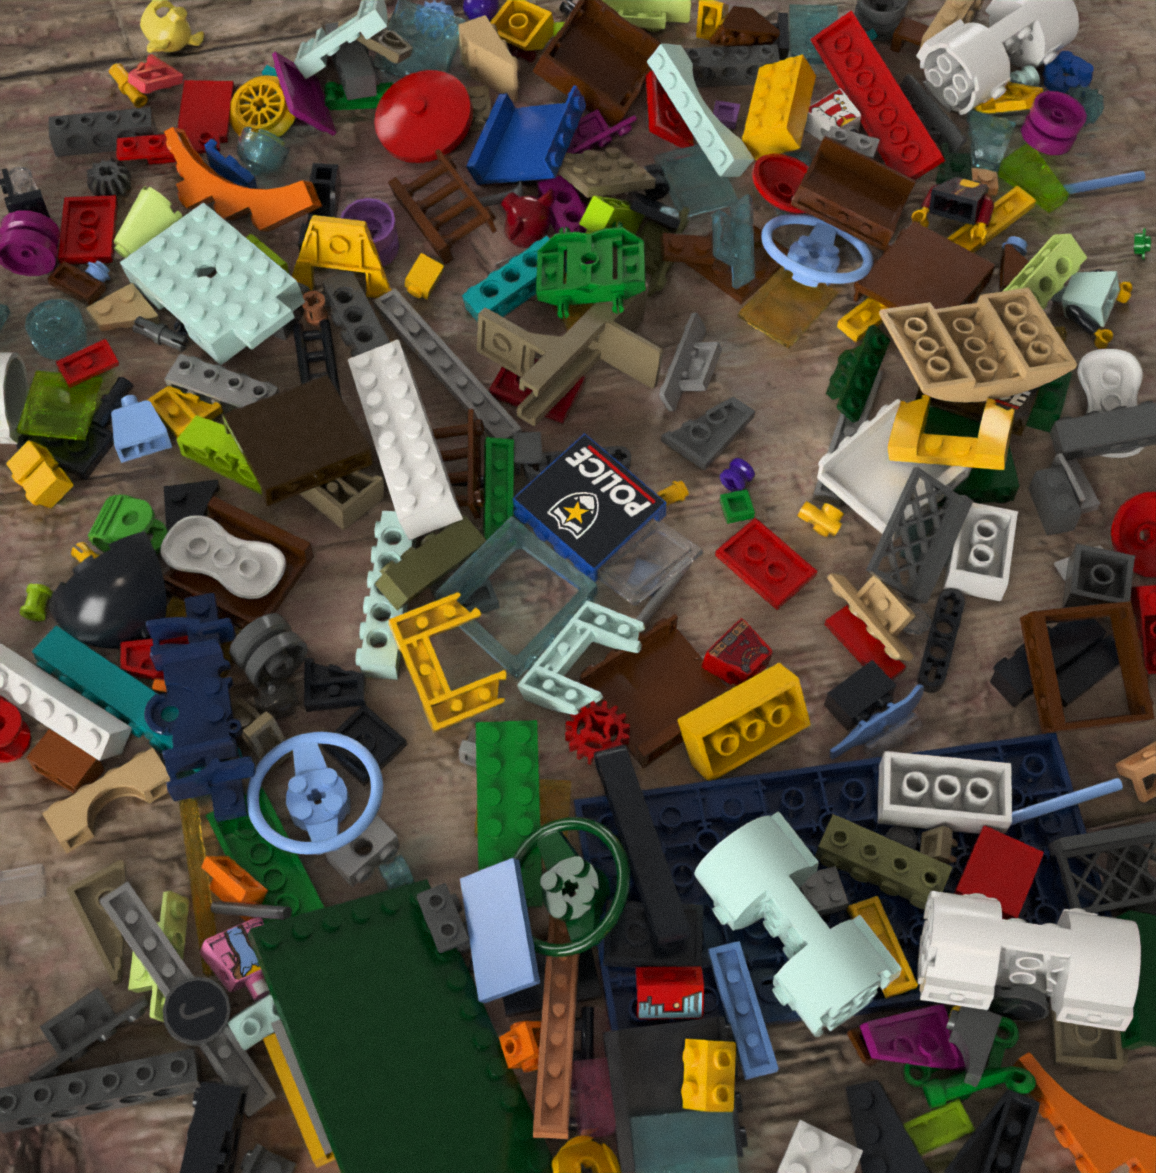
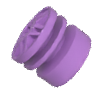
M372 198L359 199L349 204L342 212L341 218L366 221L382 266L384 267L391 263L399 250L395 217L392 209L381 200Z

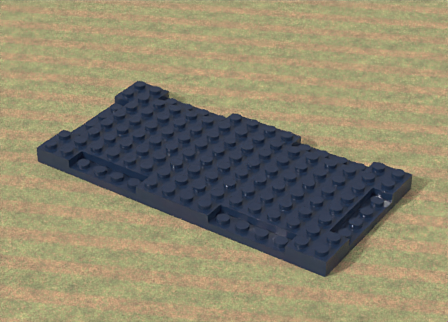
M1056 732L910 753L1011 763L1012 811L1074 792ZM882 757L642 790L681 904L703 905L702 974L704 981V1008L702 1019L721 1016L724 1017L725 1023H728L707 954L708 949L740 941L765 1026L803 1021L795 1010L793 1011L788 1004L783 1006L772 991L775 987L773 985L774 975L789 961L783 951L785 945L778 936L773 938L763 925L764 917L741 929L732 930L728 923L722 925L712 910L715 907L714 901L694 875L699 863L715 846L740 827L757 818L772 816L778 811L814 857L833 814L886 837L889 829L895 825L877 824L879 764ZM606 795L574 800L575 817H583L601 823L612 831L622 844ZM1078 804L1011 825L1005 833L1007 836L1044 852L1018 916L1019 919L1025 920L1026 923L1038 925L1046 923L1057 924L1063 910L1071 909L1056 856L1051 857L1048 844L1059 838L1087 833ZM909 827L917 836L915 850L920 852L922 832L931 829ZM577 830L582 858L604 872L610 886V897L607 895L606 900H613L617 887V869L610 849L594 834ZM952 832V838L958 842V846L951 848L950 855L956 857V862L947 864L953 868L944 887V893H954L979 834ZM1077 858L1067 859L1070 871L1081 877L1087 865ZM817 859L819 862L817 871L828 868ZM837 868L849 903L848 906L878 896L918 984L917 971L920 935H922L924 922L927 920L923 917L924 909L913 906L910 900L899 895L891 896L884 893L875 884L859 882L853 879L850 873ZM630 869V889L627 901L642 902ZM1091 869L1085 881L1097 890H1100L1102 886L1100 875ZM1082 887L1077 895L1081 908L1090 907L1096 897ZM1101 900L1100 903H1099V905L1106 904V903H1104V902ZM606 901L601 909L604 912L600 916V922L606 916ZM847 908L844 911L820 916L830 929L844 921L851 920ZM1111 911L1095 913L1097 916L1113 918ZM604 939L601 940V943L597 944L610 1031L696 1020H639L637 1018L636 968L603 966ZM918 984L916 989L888 999L885 998L879 986L876 989L878 993L873 997V1001L854 1016L934 1004V1002L920 1000V984Z

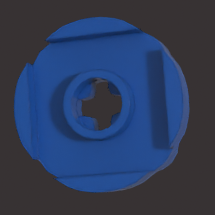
M1061 51L1050 64L1044 65L1042 72L1044 77L1043 83L1049 91H1058L1064 94L1075 93L1074 96H1079L1088 90L1094 67L1082 58L1073 55L1070 51Z

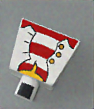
M839 88L809 106L804 130L820 141L823 140L824 136L828 135L831 126L859 133L861 114Z

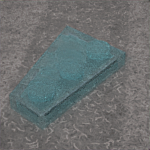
M970 110L967 112L966 121L969 122L968 134L971 136L972 142L970 148L973 165L998 172L1016 122L1009 121L1004 117H995Z

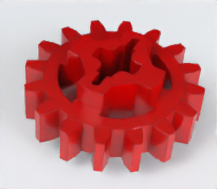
M592 701L589 708L584 706L579 709L580 713L576 715L570 714L572 721H566L565 730H567L565 732V741L570 742L568 750L570 752L577 750L578 760H581L584 756L588 757V765H591L594 761V752L629 744L630 736L628 733H630V724L625 723L626 714L617 715L618 706L616 705L608 709L607 701H603L601 706H597ZM583 722L584 728L580 730V734H577V730ZM615 731H617L618 735L615 741L612 743L611 737L614 735Z

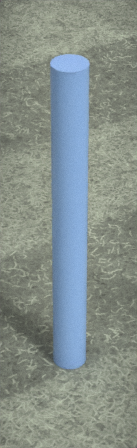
M1115 778L1012 811L1011 825L1122 790V782L1119 778Z

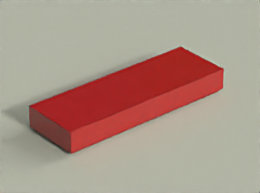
M848 605L825 620L824 625L862 666L873 660L891 680H894L905 671L906 666L900 660L892 659L885 652L884 648L886 646L880 639L874 638L867 631V625L862 619L852 614Z

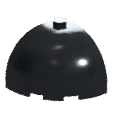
M145 531L109 544L110 550L95 559L90 555L72 569L74 575L66 584L60 582L50 599L48 608L56 622L65 632L83 643L108 649H120L121 642L152 639L146 628V621L166 618L167 601L160 563Z

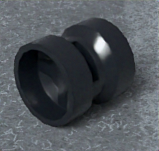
M659 164L645 166L646 172L656 179L654 189L644 190L646 196L655 200L662 199L670 191V186L667 179L664 178L665 175L662 167Z

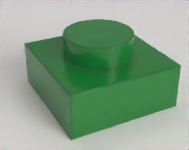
M747 489L720 495L719 501L727 524L754 519L755 511Z

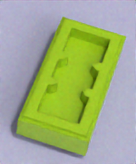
M956 1099L904 1123L910 1137L916 1143L921 1156L975 1131L960 1099Z

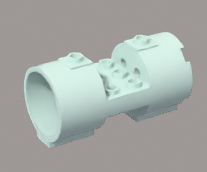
M778 811L772 816H763L745 824L722 840L703 858L697 866L694 875L714 901L715 907L712 910L722 925L728 923L732 930L741 929L764 917V927L773 938L776 936L780 938L785 945L783 951L789 959L778 973L774 975L773 985L775 987L772 991L783 1006L788 1004L793 1011L795 1010L813 1035L819 1037L824 1033L822 1031L823 1027L827 1026L831 1031L867 1006L878 993L876 989L879 986L882 990L887 988L891 982L899 977L902 968L861 915H858L853 920L844 921L831 929L826 925L799 890L807 879L817 872L819 862Z

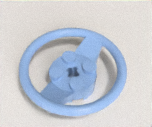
M780 215L769 220L762 229L761 240L767 253L783 266L785 271L789 270L793 273V280L803 285L817 287L818 283H826L829 286L830 284L856 282L866 277L873 266L872 252L864 241L812 215ZM789 224L815 226L809 236H800L799 240L790 246L787 256L776 247L772 240L773 231L780 226ZM836 234L849 241L861 254L863 263L859 269L847 273H837L840 258L838 256L839 249L834 246Z
M310 732L297 735L271 749L256 766V773L253 777H250L247 788L246 803L248 814L257 832L266 841L279 849L305 855H321L326 852L336 851L360 836L375 818L383 796L382 773L376 759L369 750L353 738L333 732ZM318 744H331L349 750L363 762L370 777L371 793L364 812L351 827L340 834V822L350 813V797L343 779L337 775L334 769L327 768ZM292 750L295 777L291 778L288 782L286 806L294 825L297 828L306 830L312 842L292 840L274 831L265 821L259 806L260 787L266 773L278 759ZM322 800L320 804H315L314 802Z

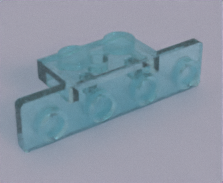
M747 194L731 205L730 216L720 209L712 214L713 256L732 267V287L735 289H739L755 277L752 196Z

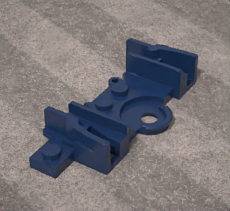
M214 593L184 598L187 618L173 617L146 621V628L153 640V646H150V658L157 671L163 670L167 695L163 693L160 695L155 694L146 704L144 718L148 727L153 732L160 735H173V748L163 750L162 754L165 759L166 771L170 777V781L166 782L167 790L174 801L211 794L214 817L217 822L248 816L242 779L253 777L256 773V768L252 757H239L238 744L234 738L242 735L243 727L239 720L233 719L230 688L234 682L232 677H220L223 671L232 669L230 662L225 660L222 643L233 641L236 638L235 627L230 618L219 620ZM188 636L189 644L160 645V641ZM166 707H176L179 710V715L174 721L166 722L161 718V713ZM206 767L185 778H177V772Z

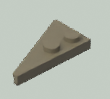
M122 859L66 888L114 985L121 983L123 978L124 937L100 904V899L126 883V865Z

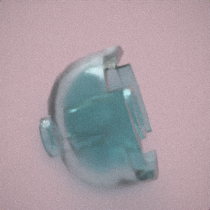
M252 127L243 128L237 144V154L242 163L247 166L246 169L254 175H261V173L269 174L279 170L290 151L289 147L284 148L285 142L265 130L259 129L258 133L251 132Z

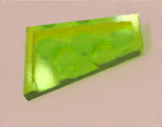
M1028 143L994 166L1000 178L1014 188L1019 186L1036 200L1038 206L1048 213L1054 211L1068 199L1069 193L1038 151Z

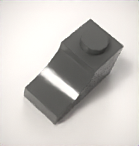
M961 1006L959 1011L952 1009L946 1028L952 1030L949 1042L954 1043L959 1048L964 1058L966 1068L964 1083L977 1087L1002 1016L983 1009Z

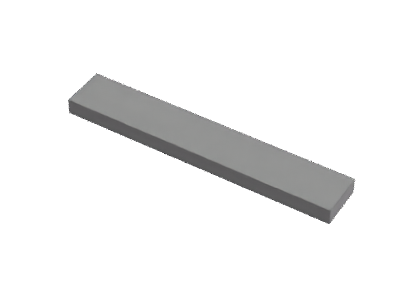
M879 370L858 422L852 423L845 415L840 413L828 452L831 454L838 449L839 444L847 436L852 437L857 433L862 423L868 420L883 371ZM818 480L812 499L839 507L842 499Z

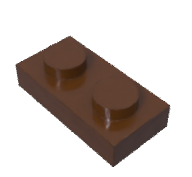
M662 233L661 235L662 261L713 265L716 259L713 237Z

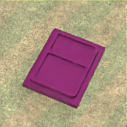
M275 51L272 54L275 63L274 67L290 113L316 129L334 136L337 132L329 109L324 106L325 97L318 77L313 74L305 79L294 62Z

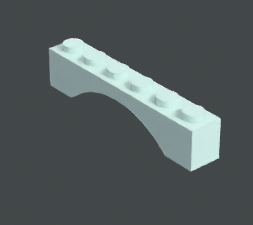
M660 44L647 61L650 68L654 71L657 79L720 177H740L754 161L753 156L744 142L719 121L702 99L694 81L693 63L682 46Z

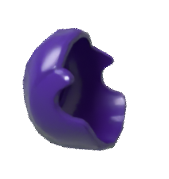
M464 0V14L470 20L486 15L490 21L498 13L499 2L498 0Z

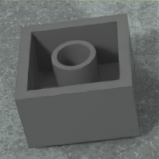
M1076 544L1068 560L1062 608L1130 601L1135 556Z

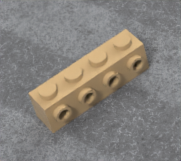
M947 0L923 35L920 49L927 40L959 19L964 24L971 23L976 10H980L984 0Z

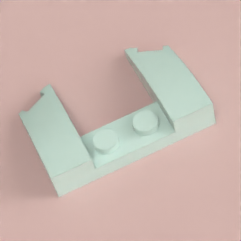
M362 0L357 16L326 35L321 27L316 31L315 39L311 38L306 43L303 41L299 47L294 64L304 78L307 79L326 67L327 56L336 53L340 49L339 45L345 41L351 43L361 35L359 32L367 40L386 28L388 17L385 0Z
M587 600L518 683L517 687L524 700L550 710L573 715L578 714L577 710L592 701L597 703L603 698L601 692L564 676L592 642L614 649L639 653L642 646L641 642L638 641L639 633L645 630V625L641 621Z

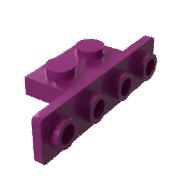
M597 109L580 118L566 153L581 154L586 150H592L597 145L602 148L612 142V137L619 134L622 137L632 131L633 128L631 126L637 118L633 115L609 128Z

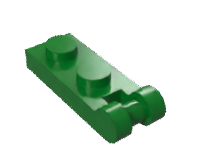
M332 81L327 82L324 86V93L326 95L324 106L329 110L377 108L382 96L393 85V82L376 85L377 96L347 100L342 84L338 85Z

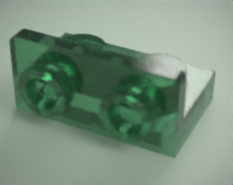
M942 143L940 152L946 161L935 167L939 168L936 176V185L942 184L954 177L972 181L970 153H949L948 143Z

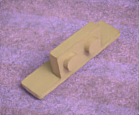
M831 573L827 579L833 585L831 588L834 593L849 603V610L852 614L862 619L867 624V631L874 638L880 639L886 646L884 648L885 652L894 660L911 661L914 656L897 636L916 615L897 593L875 576H872L858 592L845 576Z

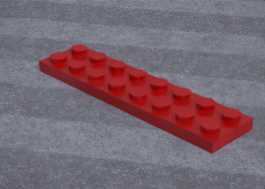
M852 10L810 39L839 88L860 112V122L868 136L880 139L878 152L887 167L913 180H917L946 161Z

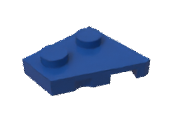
M210 139L204 145L209 166L218 174L237 185L257 189L255 177L231 155L227 158L217 151L216 146L218 143Z

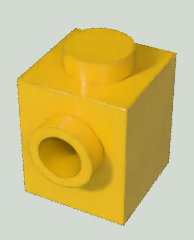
M420 253L405 278L404 287L407 288L408 293L416 298L423 297L428 300L443 274L444 265Z

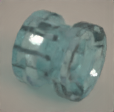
M402 855L395 857L394 861L390 864L383 863L378 866L388 890L404 884L414 883L413 876Z

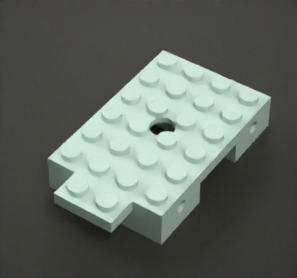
M204 202L120 262L130 283H133L139 292L159 310L165 307L184 324L189 337L220 365L224 364L246 346L251 350L295 318L293 311L305 303L297 281ZM215 269L217 270V273L214 277H207V275H209Z

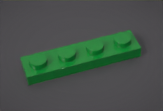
M486 437L484 441L485 505L483 507V537L487 540L483 545L484 547L511 548L513 545L514 439Z

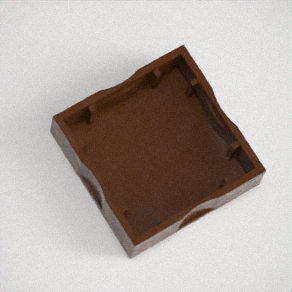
M579 0L532 72L566 96H568L572 87L576 85L584 97L585 109L589 112L598 109L606 124L613 127L622 120L640 92L642 85L646 81V75L652 70L647 61L662 43L641 28L626 21L603 1Z

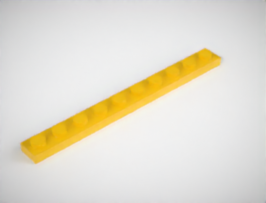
M1019 186L1013 188L994 203V211L989 227L985 228L987 231V243L1034 208L1036 200ZM965 224L947 238L973 253L982 247V237H976L974 243L971 244V230L977 227V224ZM869 297L839 319L837 327L857 343L866 335L869 326L875 325L878 327L883 323L879 312L882 309L889 308Z

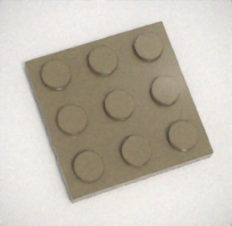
M613 147L606 148L605 151L586 150L581 154L566 153L558 171L559 175L587 198L593 197V195L603 196L655 188L656 179L633 162L631 158L625 156L619 149Z

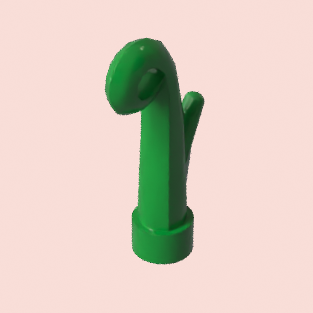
M1017 1066L984 1069L977 1087L964 1083L965 1070L943 1080L935 1078L922 1082L923 1092L930 1109L946 1105V1101L1004 1082L1009 1090L1021 1095L1030 1093L1036 1085V1079L1033 1074Z

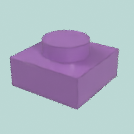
M716 100L713 114L724 126L729 129H735L740 104Z

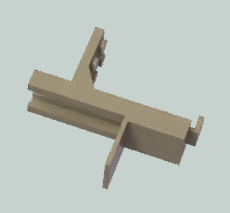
M617 268L613 270V279H617ZM646 283L645 291L623 300L624 311L622 313L619 312V307L618 314L612 311L613 301L595 303L563 336L529 333L522 327L513 324L486 307L478 313L476 351L520 376L519 389L524 391L528 387L533 390L517 407V416L533 426H536L600 359L654 389L658 383L663 356L662 348L633 333L644 319L649 289L648 283ZM536 351L543 356L534 364Z

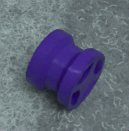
M734 458L729 464V469H725L719 478L728 490L736 492L745 489V483L753 480L755 472L746 461Z

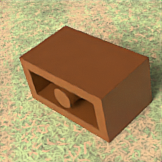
M51 729L45 733L26 757L35 771L73 794L83 785L94 783L105 770L98 759Z

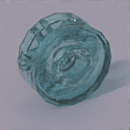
M51 299L39 303L31 309L26 317V331L34 350L41 356L49 359H62L79 351L86 342L87 329L80 310L71 302L62 299Z

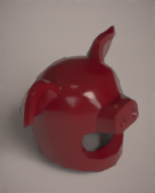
M552 188L539 199L531 195L520 197L514 192L509 193L503 199L501 206L506 212L504 233L512 244L520 248H529L534 242L540 241L547 235L551 221L549 208L555 201V194Z

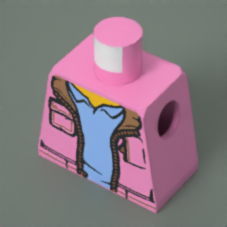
M258 917L206 939L200 950L203 959L229 992H235L246 986L254 1001L270 993L248 937L250 928L264 925L262 918Z

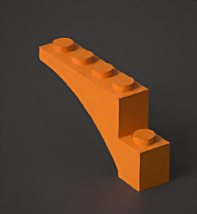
M1030 1052L1015 1062L1013 1066L1022 1067L1030 1071L1035 1077L1036 1085L1030 1094L1035 1101L1040 1102L1038 1112L1043 1118H1048L1054 1126L1056 1138L1063 1147L1069 1148L1076 1158V1166L1081 1173H1111L1124 1163L1130 1168L1129 1173H1156L1155 1136L1126 1128L1104 1118L1083 1105L1065 1091L1041 1067Z

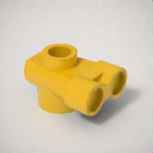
M808 501L803 504L797 514V517L807 523H812L814 525L813 530L826 538L829 534L833 536L837 534L842 525L840 521L844 516L840 510L830 504L824 503L821 510H819Z

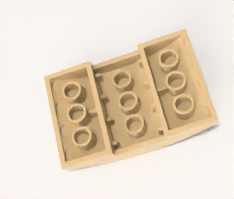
M1030 288L982 294L978 302L973 304L934 309L931 302L882 309L879 312L921 391L936 399L951 402L987 401V398L993 400L1005 398L1049 383L1075 369L1077 366L1076 361Z

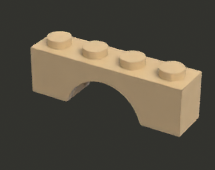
M152 747L147 751L137 753L132 757L131 761L121 767L110 769L105 773L104 777L94 783L83 785L69 798L53 803L42 814L65 852L69 853L95 837V819L107 803L119 797L133 796L141 798L150 804L168 793L166 782L170 781V777L166 767Z

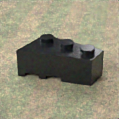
M208 1080L201 1082L200 1087L196 1088L193 1097V1108L195 1110L192 1122L188 1128L187 1143L179 1173L235 1172L248 1093L247 1085Z
M1007 1089L942 1173H1019L1040 1102Z

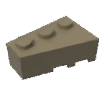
M358 470L300 493V495L344 531L384 498V480L380 476L375 475L371 477Z

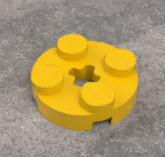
M590 1136L572 1138L560 1148L551 1162L553 1173H581V1164L586 1169L591 1168L593 1173H621L613 1151L604 1143L600 1145L595 1141H591L594 1138Z

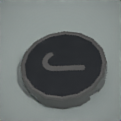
M202 977L185 979L175 985L166 996L162 1010L164 1025L169 1034L177 1041L191 1046L208 1044L218 1038L227 1026L231 1012L229 997L224 989L213 980Z
M995 985L994 997L987 1011L1007 1017L1012 1021H1038L1049 1015L1050 1001L1046 1000L1047 996L1041 991L1031 987L1010 985V990H1002V986Z

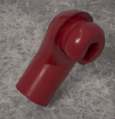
M507 43L512 57L523 58L529 62L534 61L536 51H525Z

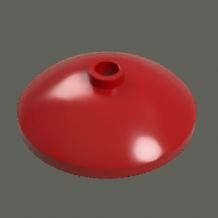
M772 153L760 157L752 169V179L760 195L771 205L785 212L794 214L806 213L790 204L809 166L796 158L784 154Z
M1154 491L1139 493L1126 500L1116 512L1111 528V541L1114 551L1134 555L1133 573L1149 578L1156 577V492ZM1141 531H1143L1144 533L1143 540L1140 538Z

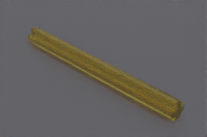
M194 798L180 800L179 809L200 952L204 941L217 935L214 914L211 912L212 899L208 873L201 868L205 860V851L198 802ZM200 954L203 975L207 977L216 976Z

